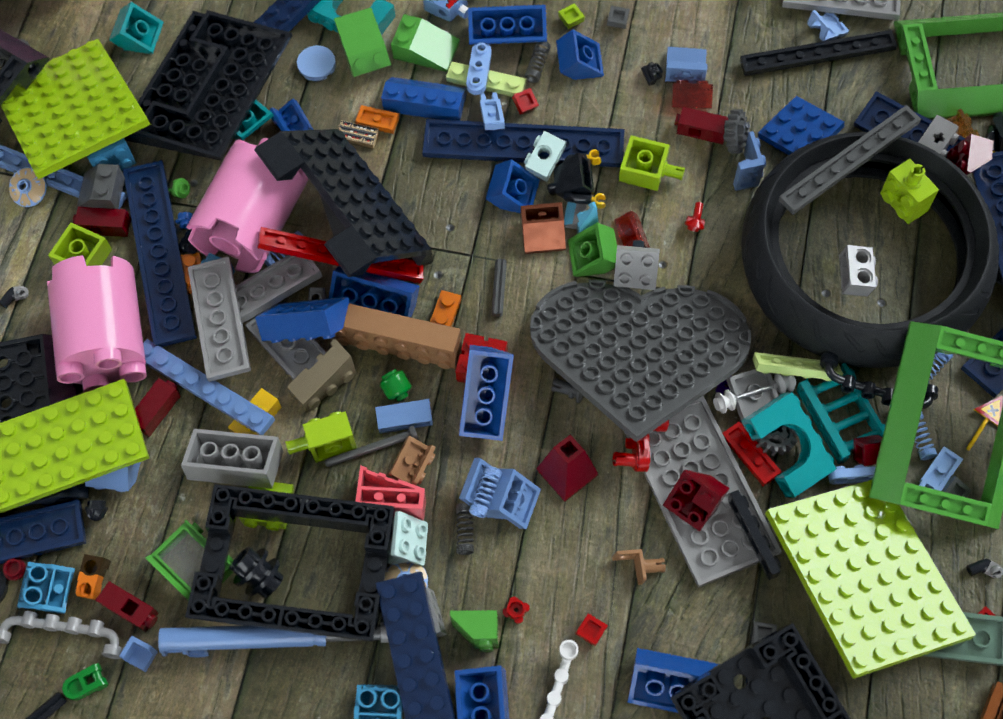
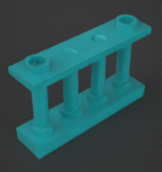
M843 363L840 367L843 376L852 375L856 380L854 371L847 364ZM808 379L799 383L796 392L838 465L846 462L851 455L850 450L854 449L853 439L847 442L843 441L839 431L866 420L872 431L859 437L877 434L883 437L885 424L881 423L868 399L861 397L860 390L855 389L854 392L827 404H821L818 394L840 384L834 381H825L814 386L810 385ZM854 401L861 411L837 423L832 422L828 416L829 412Z

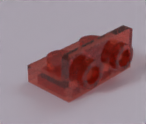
M677 80V83L672 84V108L712 109L713 84H708V81H696V84H688V80Z

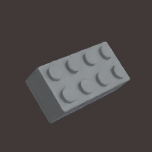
M194 429L181 467L188 480L273 488L284 451L279 437Z

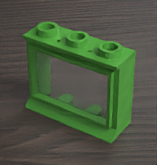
M185 520V523L160 547L145 558L189 601L195 571L200 572L207 539L201 535L204 531L195 522L191 525ZM229 554L223 582L233 573L229 569L233 562Z

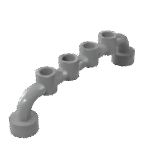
M25 611L23 616L9 617L0 625L1 644H9L12 635L8 632L9 628L13 625H20L30 629L35 627L52 632L57 630L74 635L80 633L96 638L101 636L107 637L110 640V644L104 645L102 655L111 659H120L119 656L123 650L119 646L117 633L112 629L105 628L104 622L99 620H91L90 625H83L82 619L77 617H69L67 622H61L58 615L47 614L45 619L37 618V613Z

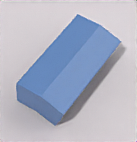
M429 399L375 407L380 434L406 430L413 425L415 428L433 425Z

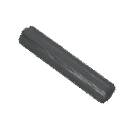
M497 259L495 261L491 310L493 317H502L507 267L505 259Z

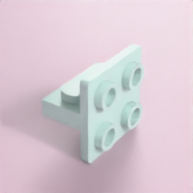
M401 511L395 512L388 559L389 564L410 562L420 566L425 565L428 533L427 522Z

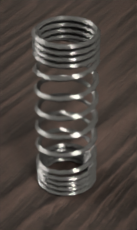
M536 42L535 49L525 74V78L529 82L537 83L540 80V72L543 71V64L546 63L545 60L547 59L546 55H548L551 48L548 42ZM538 45H544L547 49L541 48ZM538 53L542 56H545L546 58L543 59L542 57L536 56L535 54ZM534 58L544 60V63H541L540 61H535ZM532 62H536V63H538V64H542L543 66L540 67V66H537V65H533ZM531 66L540 68L541 71L539 72L538 70L532 69Z
M466 503L456 505V515L458 516L456 519L458 522L456 533L459 534L456 539L461 535H474L473 533H458L459 530L474 529L473 527H458L459 524L474 523L473 521H458L459 518L470 519L474 517L473 515H458L470 514L471 506ZM458 539L459 541L456 543L458 554L470 555L474 553V545L467 543L458 544L461 541L473 542L474 539Z

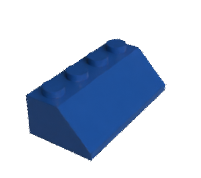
M546 5L468 8L469 45H477L478 43L547 42Z
M391 77L385 82L381 100L383 110L438 120L461 121L468 90L464 87Z
M338 266L333 270L328 299L348 297L349 304L412 317L420 286L368 272L360 276L348 277L343 269Z
M342 297L280 303L255 317L261 340L278 343L284 339H288V342H293L301 338L313 340L321 336L323 339L335 337V333L343 329L349 298Z
M470 345L459 436L503 441L514 354L492 347Z
M637 648L628 703L679 713L670 697L683 686L719 664Z
M501 665L455 670L457 719H509L506 670Z

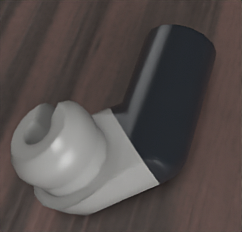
M24 286L9 288L0 299V305L7 309L13 301L27 298L29 295L28 289Z
M987 558L966 566L970 576L981 572L993 578H1000L1003 575V568Z

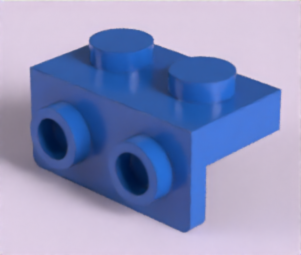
M291 99L279 110L273 107L269 109L274 115L271 118L281 131L313 130L295 99Z

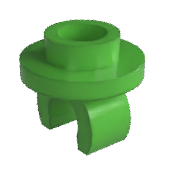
M178 178L173 180V187L168 190L177 198H185L190 192V184L186 179Z

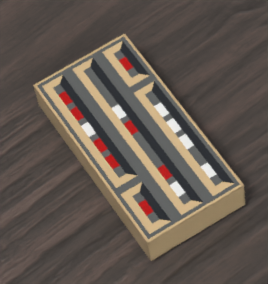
M341 120L338 128L345 134L349 143L374 149L380 133L378 128Z

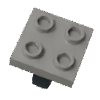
M634 240L633 246L617 245L613 286L655 290L660 249L644 248V241Z

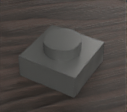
M611 6L607 26L626 29L630 9Z
M952 475L942 489L943 492L967 497L972 491L959 478Z

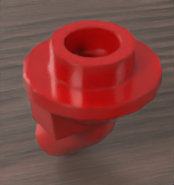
M696 202L693 216H687L684 224L688 226V230L699 232V230L704 229L705 220L701 219L703 203Z

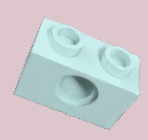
M544 131L542 136H537L533 144L535 149L532 154L528 153L524 164H526L525 169L547 182L566 148V141ZM541 152H547L549 157L547 159H540L538 155Z

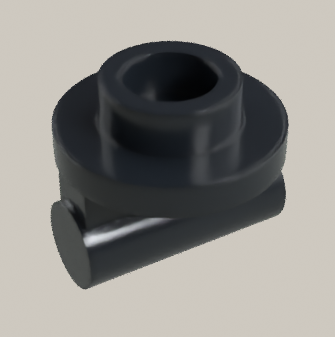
M649 62L648 65L641 68L649 86L662 78L661 73L663 70L658 63Z

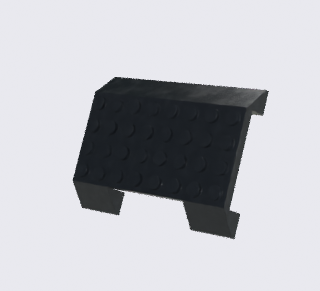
M339 129L281 131L254 149L277 181L292 180L301 168L346 229L328 240L324 245L348 277L363 275L372 263L411 257L418 266L428 265L433 262L432 249L427 244L425 238L415 229L414 224L405 216L402 208L395 203L391 194L379 182V178L372 173L368 164L362 160L355 147L349 143L345 134Z

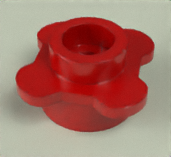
M511 597L507 608L503 609V616L506 618L510 617L516 624H520L523 622V616L529 611L530 607L528 603H523L517 597Z

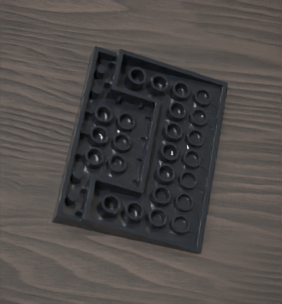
M208 10L205 14L193 11L138 101L151 125L125 137V141L221 161L290 41L292 34L287 31Z

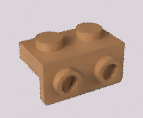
M410 435L407 436L388 475L396 480L400 479L413 485L421 484L426 475L424 472L426 466L430 465L435 457L433 452L436 447L433 445L427 446Z

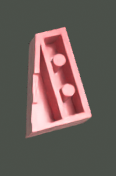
M360 465L355 502L394 506V517L395 512L401 511L424 521L426 507L424 488L400 479L398 481L386 477V474L367 470V467Z

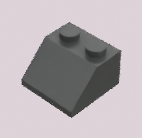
M97 164L84 173L77 209L78 207L119 208L125 180L119 165Z

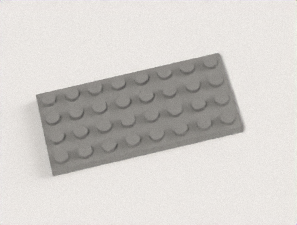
M704 396L670 418L666 432L652 431L649 433L650 467L648 472L643 473L698 588L760 563L728 502L730 493L739 490L741 496L744 495L749 502L748 509L752 516L755 515L757 517L762 536L765 535L768 538L771 546L769 549L772 555L781 554L782 551ZM684 470L711 475L730 488L719 507L700 532L663 506Z

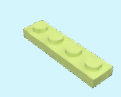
M451 62L446 82L467 86L469 65ZM489 70L485 91L497 92L498 94L512 97L514 94L524 91L526 78Z
M754 352L752 360L756 371L761 373H777L783 376L794 375L806 379L819 378L825 381H832L825 373V368L820 366V360ZM838 364L834 371L843 376V372Z

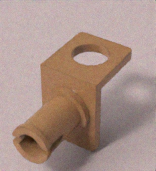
M642 549L617 551L612 556V561L634 559L638 585H642L647 580L646 573H663L666 569V565H662L665 562L664 558L645 560Z

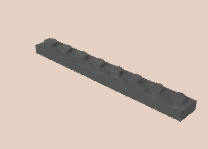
M905 105L780 195V203L794 215L918 125L921 118Z

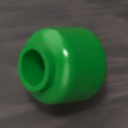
M394 369L381 376L380 387L388 400L396 398L399 402L409 396L407 392L411 389L412 385L404 371Z

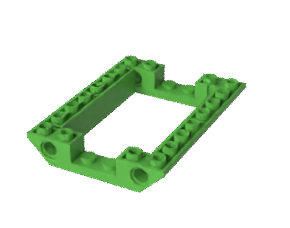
M1003 12L894 21L901 55H907L912 76L909 93L915 112L930 120H934L936 115L949 119L994 115L997 112H1003V84L938 89L926 37L1003 31Z
M910 321L869 497L999 529L1003 512V407L981 501L907 483L905 480L935 352L957 354L988 362L990 366L1003 369V342L945 326Z

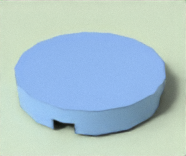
M316 45L304 49L299 54L297 67L299 73L305 79L321 81L334 72L336 62L334 54L330 49Z

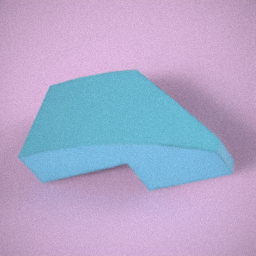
M595 202L589 204L590 209L576 214L579 220L577 223V234L595 223H599Z

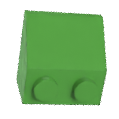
M597 222L568 239L574 277L606 274L615 269L617 243L613 228Z
M497 610L450 611L452 626L475 649H479L480 652H492L493 649L498 648Z

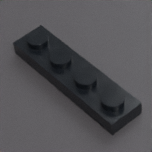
M739 490L730 493L728 502L769 581L778 577L781 572L780 561L777 556L772 555L769 549L771 546L768 538L765 535L762 536L757 517L755 515L752 516L748 509L749 502L744 495L741 496Z

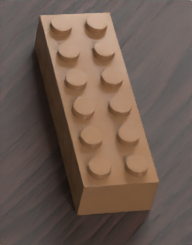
M353 304L348 305L343 329L336 332V336L333 337V339L335 338L344 346L350 344L361 350H376L382 355L393 354L404 360L409 358L415 359L422 364L432 363L443 369H456L462 348L461 330L459 328Z

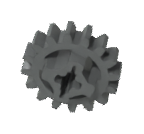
M743 109L731 110L730 114H728L729 120H726L724 123L725 131L723 137L724 141L727 142L728 152L731 154L743 153V149H745L750 123L747 121V117H745L746 112Z
M780 426L762 439L752 441L758 442L757 448L761 446L764 448L763 453L769 450L772 456H775L777 452L782 456L785 452L789 453L798 440L796 439L797 434L792 429Z

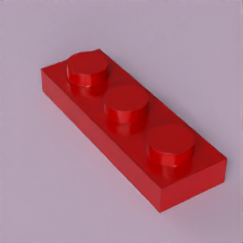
M737 422L722 433L728 446L763 487L781 474L782 471L766 453H763V449L756 447L758 443L751 440L747 430L740 422Z

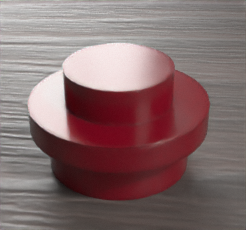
M10 559L3 566L4 576L11 581L19 580L25 574L26 564L21 559Z

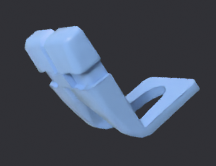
M813 10L807 23L810 28L821 29L819 38L822 42L843 37L849 32L848 28L842 22H839V18L834 13L826 12L823 16H820L816 10Z

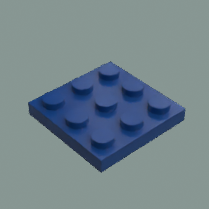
M796 96L758 132V138L790 155L799 148L814 141L837 135L844 128V121Z

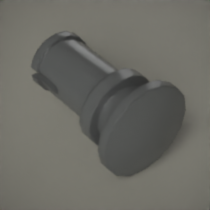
M558 378L554 379L553 385L555 386H552V391L568 395L571 399L575 397L576 403L582 401L584 396L569 382Z

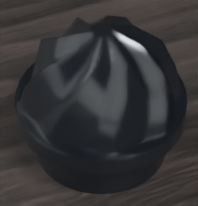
M89 500L85 510L91 520L99 521L105 517L108 507H106V501Z

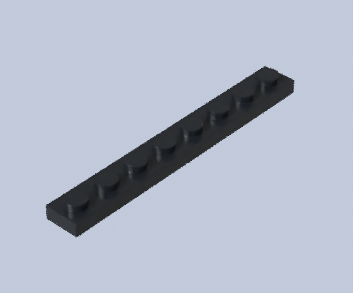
M892 30L742 55L740 56V63L744 76L893 51L896 50L897 43Z

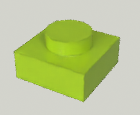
M575 3L558 11L559 18L568 29L585 21V16Z

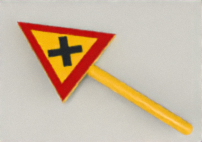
M1003 395L973 409L985 419L966 447L968 451L971 450L988 421L998 427L1003 406Z

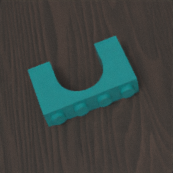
M321 0L307 14L308 19L313 23L323 25L330 31L333 30L338 33L334 18L340 17L336 10L343 0ZM375 0L370 7L382 35L396 17L394 4L388 1Z
M792 392L781 394L741 420L752 440L762 439L780 426L789 427L797 434L801 444L799 459L792 467L775 477L785 497L798 496L837 469L832 455L823 446L821 436L813 429L810 417L802 410L799 398Z

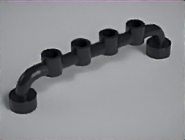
M830 352L821 355L820 366L825 368V373L832 381L841 384L842 392L852 393L857 389L861 391L862 398L873 399L876 395L882 397L881 403L883 405L890 406L893 388L883 389L877 387L871 381L861 382L855 380V377L852 375H839L834 371L838 367L839 357L835 353ZM928 384L922 409L928 408L933 403V400L938 398L939 388L937 386Z

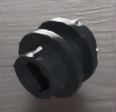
M250 546L246 547L236 556L229 567L236 574L233 583L238 587L246 583L245 594L249 597L258 593L264 599L267 598L278 588L284 577L278 571L280 561L273 558L267 562L268 551L264 548L255 551Z

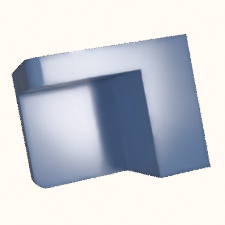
M131 636L119 657L146 672L158 651L149 644Z

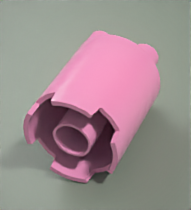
M262 138L258 145L268 140V138ZM235 140L186 227L189 230L192 229L188 241L205 256H208L209 253L216 255L218 251H221L239 259L236 270L239 272L257 273L270 251L257 248L260 228L265 227L282 231L308 181V177L300 168L292 180L277 181L254 151L257 145L249 144L242 140Z
M83 255L71 257L55 264L52 267V280L47 281L57 381L65 384H82L83 393L122 379H125L128 383L144 380L147 377L146 360L133 266L128 261L116 256L111 257V266H87Z

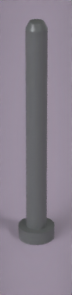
M414 425L410 426L409 431L327 458L324 461L325 466L331 467L401 443L409 435L419 440Z

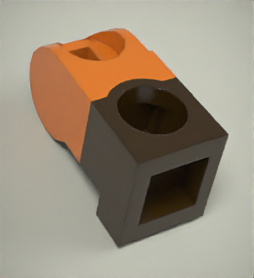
M84 554L77 579V597L96 600L101 592L106 569H109L110 560Z

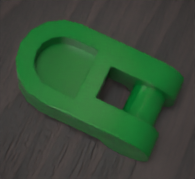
M100 663L93 664L67 678L63 683V694L67 698L77 701L95 691L106 688L109 684L107 679L103 678L101 674L102 668ZM92 676L94 682L88 684L86 679Z

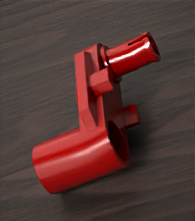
M669 420L653 431L666 432ZM649 434L637 442L632 438H626L625 448L632 449V453L614 452L612 460L616 461H613V466L632 467L635 472H648L650 467Z

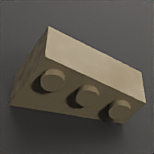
M335 338L330 343L332 347L324 355L320 353L316 357L318 361L309 370L306 367L287 386L290 395L305 412L318 407L325 397L333 395L340 385L351 381L354 374H356L351 355Z

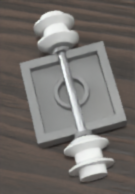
M753 369L727 378L730 391L725 390L724 395L719 392L716 393L713 403L716 410L722 414L726 413L727 408L733 411L736 407L742 420L777 398V391L780 394L786 393V389L790 392L794 391L796 379L794 375L781 376L780 374H775L773 380L770 373L764 374Z

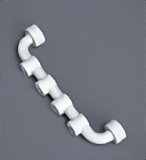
M565 640L560 645L562 661L559 669L554 674L555 682L552 691L547 695L548 704L545 713L540 719H553L556 707L561 703L560 694L563 685L568 681V670L571 660L577 657L579 650L577 643L573 640Z

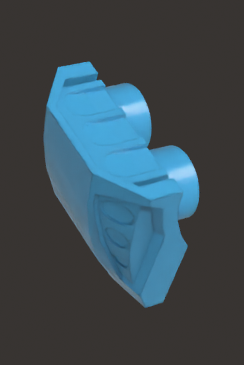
M28 562L17 608L65 614L75 568Z
M357 685L354 719H402L403 706L398 686Z

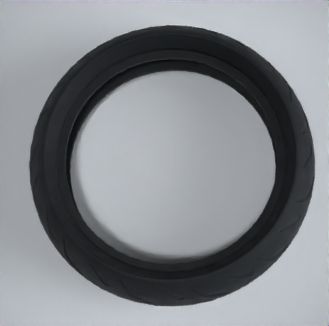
M868 132L844 133L814 141L788 155L771 170L756 190L746 212L742 231L744 271L750 289L764 314L781 332L802 348L818 356L827 352L835 353L839 357L838 363L863 368L899 366L910 321L940 325L967 332L984 311L996 283L999 265V243L995 223L981 193L960 168L935 150L907 138L900 137L845 178H871L886 181L889 172L908 159H911L915 164H921V170L925 168V175L939 189L931 208L946 225L952 237L957 255V276L950 296L939 306L917 318L898 323L876 324L859 322L835 314L811 299L798 286L790 275L780 250L779 223L787 209L780 203L779 197Z

